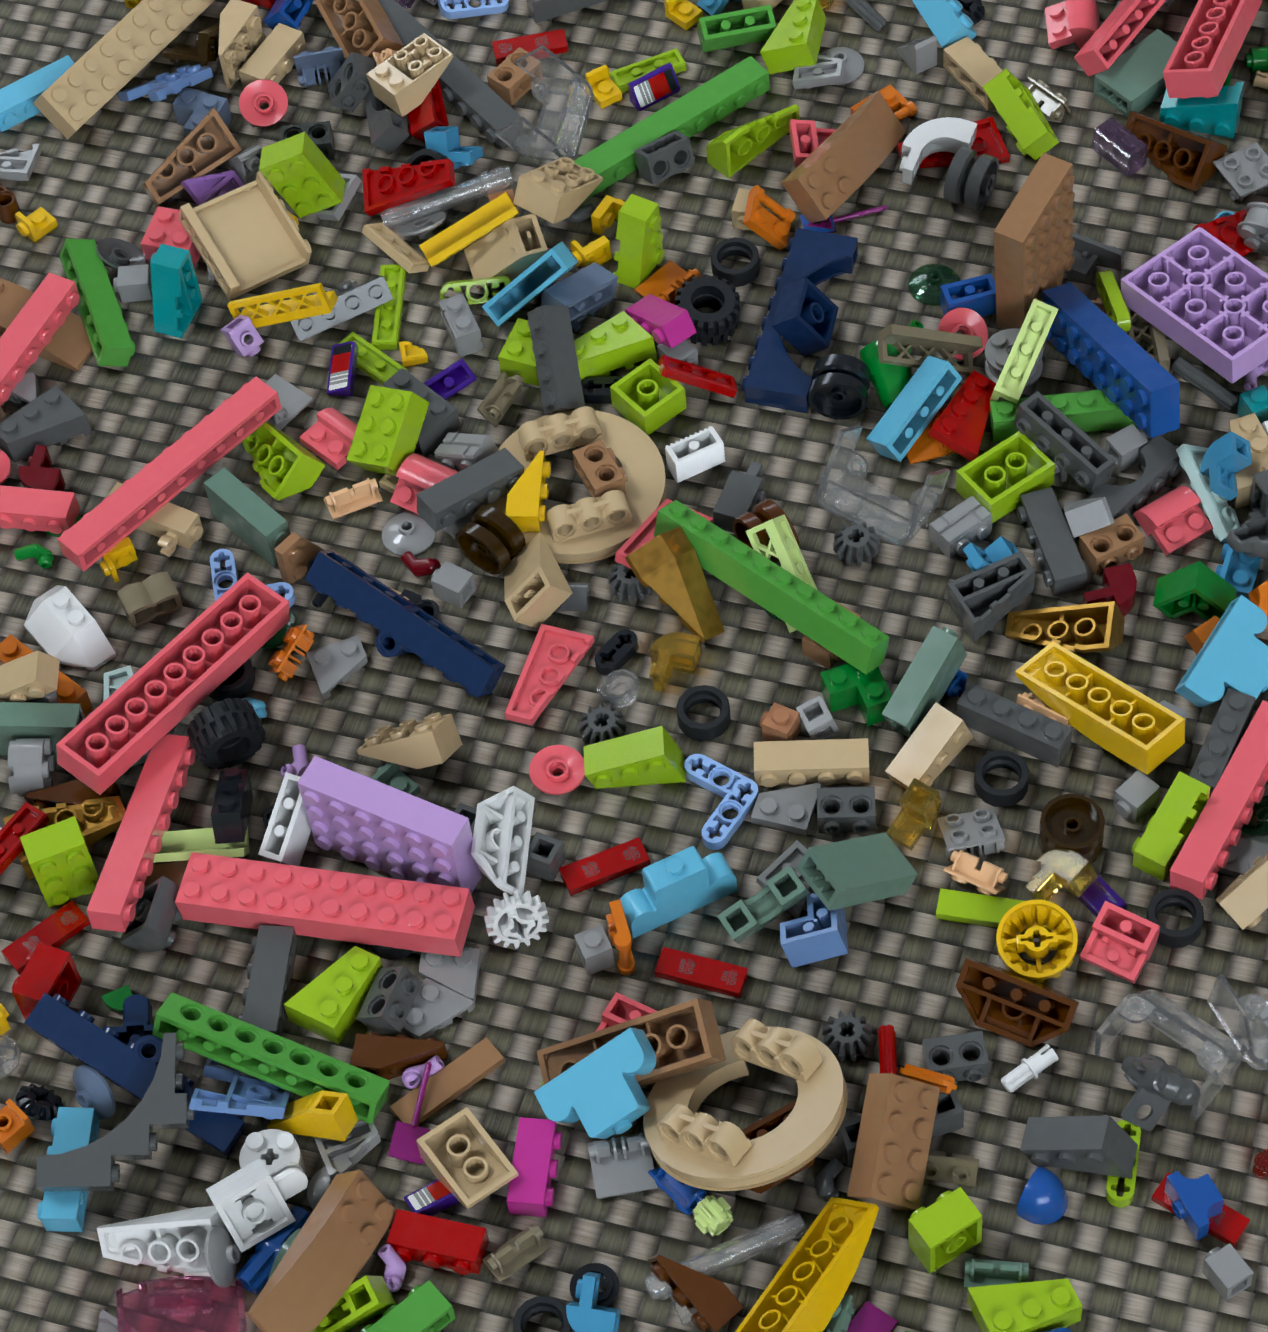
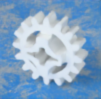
M515 890L513 896H509L505 892L503 893V900L500 901L494 898V907L486 908L488 915L484 916L488 936L493 937L494 943L502 941L505 948L510 943H514L515 949L519 948L522 942L529 946L531 938L539 940V932L547 931L546 923H549L546 904L541 902L539 895L532 898L530 891L520 895L519 891Z

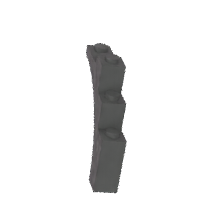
M164 1033L161 1057L154 1079L141 1102L123 1122L107 1135L84 1147L62 1154L37 1156L36 1188L40 1192L114 1191V1183L120 1181V1165L115 1164V1160H152V1151H157L158 1135L153 1133V1129H189L190 1120H195V1110L189 1109L190 1097L188 1094L178 1093V1090H183L184 1086L183 1072H179V1060H184V1041H179L176 1033Z

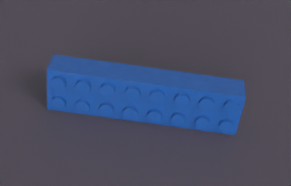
M1071 282L1042 291L1043 302L1059 309L1046 340L1058 352H1061L1072 365L1077 367L1084 377L1088 378L1098 390H1101L1111 403H1114L1121 409L1123 414L1128 416L1150 438L1180 429V382Z

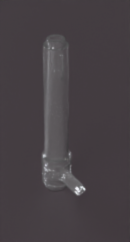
M499 166L490 170L489 173L488 171L479 173V176L386 209L384 210L385 213L381 214L384 226L394 229L483 196L488 198V195L494 194L497 191L509 190V187L514 186L515 183L509 166L504 168Z
M789 1213L681 1262L675 1260V1262L707 1276H712L802 1235L801 1232L805 1231L806 1227L799 1213L795 1215ZM650 1271V1275L644 1278V1282L652 1300L661 1299L663 1301L670 1298L682 1325L691 1324L692 1314L686 1306H679L670 1294L673 1290L665 1281L663 1283L660 1282Z

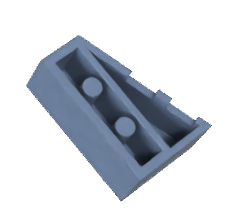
M594 262L543 290L541 306H568L572 330L577 332L581 328V324H579L588 315L594 317L615 297L618 277Z

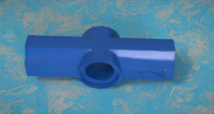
M294 1206L291 1213L296 1221L257 1243L255 1254L236 1275L237 1281L251 1293L258 1294L266 1285L274 1260L282 1245L297 1229H302L310 1214L303 1208Z

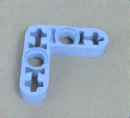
M437 0L441 15L447 19L499 14L505 12L509 7V0H500L502 3H498L497 0H487L489 5H485L486 0H477L481 3V6L473 8L468 4L471 0ZM448 4H452V6L455 7V8H454V9H450V7L447 6V5H448Z
M227 549L216 550L210 556L215 601L238 581L234 555ZM226 560V570L222 571L220 566L221 561ZM224 580H231L233 582L228 588L219 587V584ZM278 582L266 585L279 595L285 593V599L289 601V608L294 605L296 597L293 587L289 583Z
M693 754L684 763L687 779L724 798L702 828V842L704 846L710 850H719L729 842L755 806L758 797V786L753 780L705 755ZM699 765H702L703 770L697 769L693 771L692 767L697 768ZM718 776H726L729 778V782L719 786L714 783V779ZM751 791V795L745 794L741 799V792ZM728 809L738 812L737 817L734 819H726L722 814ZM719 830L720 837L715 836L713 839H711L710 834L715 835Z

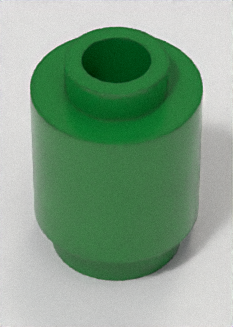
M1268 46L1249 48L1248 53H1245V68H1249L1251 73H1257V71L1268 72Z

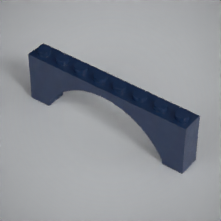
M797 228L795 237H791L789 240V255L783 258L781 267L783 273L782 276H777L775 283L776 294L770 297L768 305L769 314L763 317L762 335H758L756 338L755 356H750L748 363L749 374L748 376L744 375L741 390L745 391V401L747 403L807 413L810 406L808 395L812 376H807L796 366L785 350L780 334L772 327L782 286L807 277L817 286L830 278L844 273L852 274L858 257V238Z

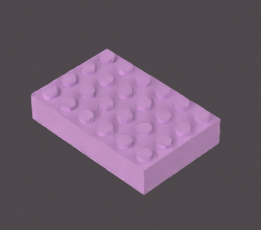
M1198 227L1121 279V294L1127 307L1233 384L1268 360V274L1203 228Z
M314 756L297 784L314 842L318 847L326 851L330 849L336 851L347 860H357L365 863L367 867L374 871L381 870L389 873L394 879L469 888L472 894L481 879L478 865L471 855L473 837L468 817Z

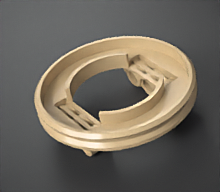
M588 406L580 407L576 410L551 413L525 422L499 447V450L506 448L524 466L525 471L539 451H544L546 456L602 439L606 448H612L618 468L621 466L624 468L628 481L625 482L626 494L621 490H611L601 497H586L578 500L575 504L554 506L547 512L546 522H541V533L557 563H589L616 555V552L666 498L665 466L662 456L652 439L630 421L610 413L595 411L592 407ZM507 495L499 498L494 503L488 504V506L496 508L505 514ZM522 532L525 538V546L538 532Z
M748 1019L739 1030L720 1035L726 1057L725 1061L656 1082L648 1096L647 1101L650 1104V1110L643 1116V1126L651 1152L657 1163L666 1173L686 1185L712 1191H738L778 1181L796 1172L820 1154L836 1135L844 1119L848 1102L847 1085L839 1062L831 1050L821 1041L804 1032L790 1028L765 1026L756 1019ZM746 1061L795 1078L798 1085L797 1101L789 1116L772 1131L752 1140L747 1138L743 1131L731 1122L719 1121L718 1123L716 1119L707 1113H697L701 1103L715 1089L733 1079L749 1075Z

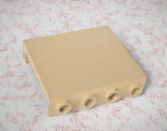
M261 171L257 172L255 181L192 208L190 203L180 206L179 221L228 300L234 299L309 264L312 253L309 242L306 239L303 240L296 221L289 218L284 202L276 197L273 185L267 178H264Z

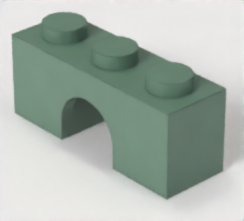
M790 865L767 880V885L756 895L747 900L740 899L717 916L737 944L745 941L806 898L808 894H811Z

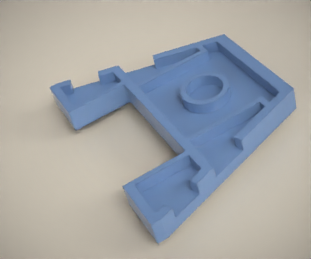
M189 64L177 68L175 73H163L156 76L154 80L118 92L120 101H131L147 94L150 101H161L167 98L166 95L171 93L177 94L184 87H192L214 76L211 67H201L200 64L190 66Z
M207 1059L203 1076L230 1082L231 1086L227 1095L195 1088L189 1109L257 1116L271 1120L283 1119L290 1099V1091L261 1079L245 1075L230 1067L229 1069L218 1065L219 1062L212 1059Z

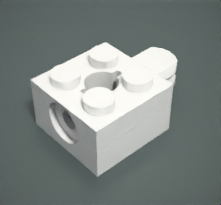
M261 1158L210 1186L206 1191L242 1253L296 1221L285 1201L306 1189L308 1179L302 1167L295 1162H290L269 1174Z

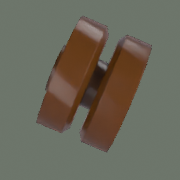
M765 499L752 508V513L745 512L732 521L734 535L736 539L753 549L746 531L784 515L785 512L772 500ZM785 514V516H786V518H787V521H788V523H789V525H790V528H791V530H792V532H793V534H794V537H795V539H796V541H797V544H798V546H799V540H798L797 533H796V531H795V529H794V527H793L791 521L789 520V518H788L787 515ZM766 529L756 532L760 543L768 547L770 538ZM771 555L770 560L776 564L779 559Z

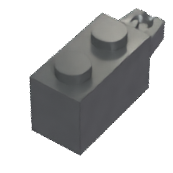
M752 462L746 474L734 470L731 471L713 510V519L716 526L722 530L734 533L732 521L745 512L752 513V508L765 500L766 490H763L764 480L761 478L763 475L762 464Z

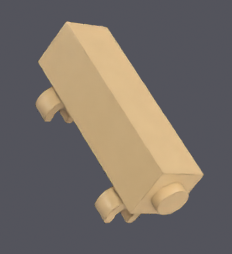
M117 482L107 496L114 493L123 484ZM170 502L137 528L159 537L160 539L157 544L163 547L160 553L168 557L174 553L176 545L190 549L194 542L201 538L203 533L199 514Z

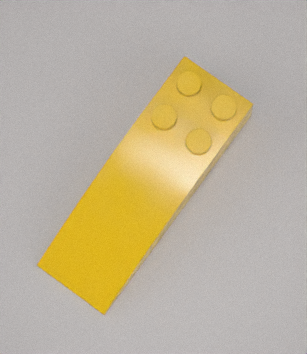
M1054 641L1015 671V676L1053 711L1068 718V723L1080 733L1146 775L1185 744V719Z
M831 1197L735 1332H823L842 1301L858 1268L879 1211L877 1204Z

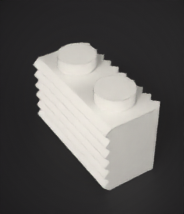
M709 426L708 429L704 428V431L695 432L694 435L680 439V442L676 441L675 444L666 445L667 468L675 481L679 483L725 462L724 443L712 426Z

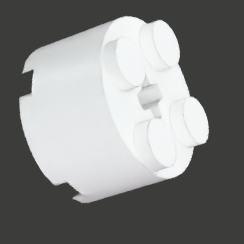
M266 1129L253 1132L247 1136L240 1151V1168L261 1158L269 1174L290 1162L299 1164L304 1173L306 1172L298 1143L293 1135L286 1131Z

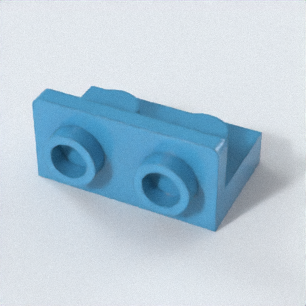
M1224 543L1220 558L1224 560L1223 566L1217 565L1215 573L1237 589L1236 597L1243 595L1250 600L1248 593L1254 589L1262 559L1257 557L1249 558L1243 553H1237L1228 543Z

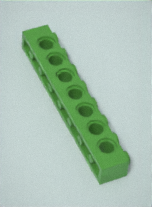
M173 992L170 993L155 1015L153 1036L163 1039L164 1033H176L179 1041H184L185 1049L302 1097L321 1090L346 1093L350 1098L357 1118L372 1125L386 1102L390 1085L389 1080Z

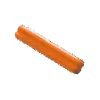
M906 1064L904 1068H899L898 1073L902 1077L939 1087L941 1093L950 1094L952 1090L956 1091L957 1089L953 1076Z

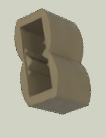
M168 572L154 573L143 582L127 584L117 592L120 604L132 627L147 624L157 616L171 614L183 606L180 594Z

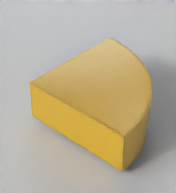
M399 342L403 367L429 363L427 353L423 348L412 345V342Z

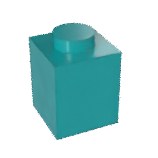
M1265 385L1240 394L1237 412L1239 417L1255 413L1260 423L1268 421V390Z

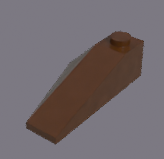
M1131 111L1122 134L1141 153H1144L1152 160L1157 168L1168 175V178L1173 183L1193 191H1197L1218 171L1213 161L1224 157L1227 145Z

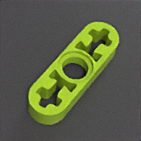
M1111 270L1097 272L1096 286L1108 317L1124 332L1130 331V315L1113 272Z
M506 276L450 281L442 286L440 299L449 298L444 293H447L450 287L453 288L454 292H461L462 286H466L465 293L468 305L486 303L492 298L488 297L489 287L487 283H492L491 288H498L501 282H504L505 286H507L512 280ZM479 284L483 286L485 294L481 298H474L470 294V288L473 285ZM492 291L493 297L500 291Z
M1120 1120L1117 1124L1123 1130L1130 1131V1137L1138 1145L1131 1179L1108 1175L1106 1186L1108 1202L1120 1208L1128 1206L1134 1198L1141 1137L1140 1127L1125 1120ZM1118 1178L1125 1179L1124 1193L1121 1197L1117 1196L1116 1192Z

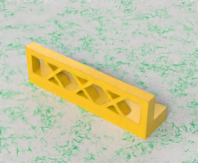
M505 192L420 244L419 247L433 268L489 234L508 220L515 218L519 215V212Z
M322 283L229 301L227 306L233 319L239 315L247 316L251 319L253 326L258 328L331 313L338 298L334 290L325 292ZM317 292V294L306 296L307 294ZM245 307L240 313L238 308Z

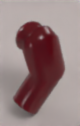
M407 551L401 556L403 564L417 577L430 576L436 569L441 567L439 560L432 558L417 559L411 551Z

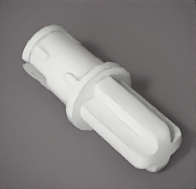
M1046 1044L1028 1059L1023 1058L1021 1060L1022 1064L1001 1079L1002 1085L1008 1092H1014L1030 1079H1037L1039 1073L1058 1061L1057 1054Z

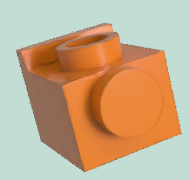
M8 1099L5 1102L6 1106L0 1110V1147L7 1154L35 1131L29 1117L11 1099Z

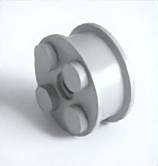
M1250 202L1245 208L1247 215L1244 221L1240 222L1236 227L1237 233L1244 239L1243 243L1247 247L1268 251V203Z
M1018 328L1005 329L993 334L985 345V373L994 383H997L1020 331ZM1043 346L1025 387L1035 383L1042 374Z

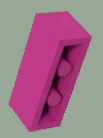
M651 294L625 309L626 314L653 337L654 341L671 349L697 333L686 309Z
M519 1117L512 1162L519 1176L509 1182L507 1205L509 1213L512 1215L546 1217L548 1206H553L554 1188H551L552 1178H557L558 1160H555L556 1150H561L562 1132H558L557 1124L552 1120Z

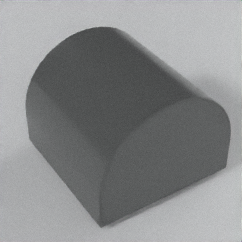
M567 582L573 593L560 605L561 611L588 612L590 583Z

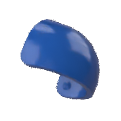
M1039 1166L1031 1175L1022 1192L1017 1206V1215L1028 1222L1039 1225L1051 1224L1059 1220L1066 1212L1068 1206L1067 1193L1059 1177L1047 1168Z

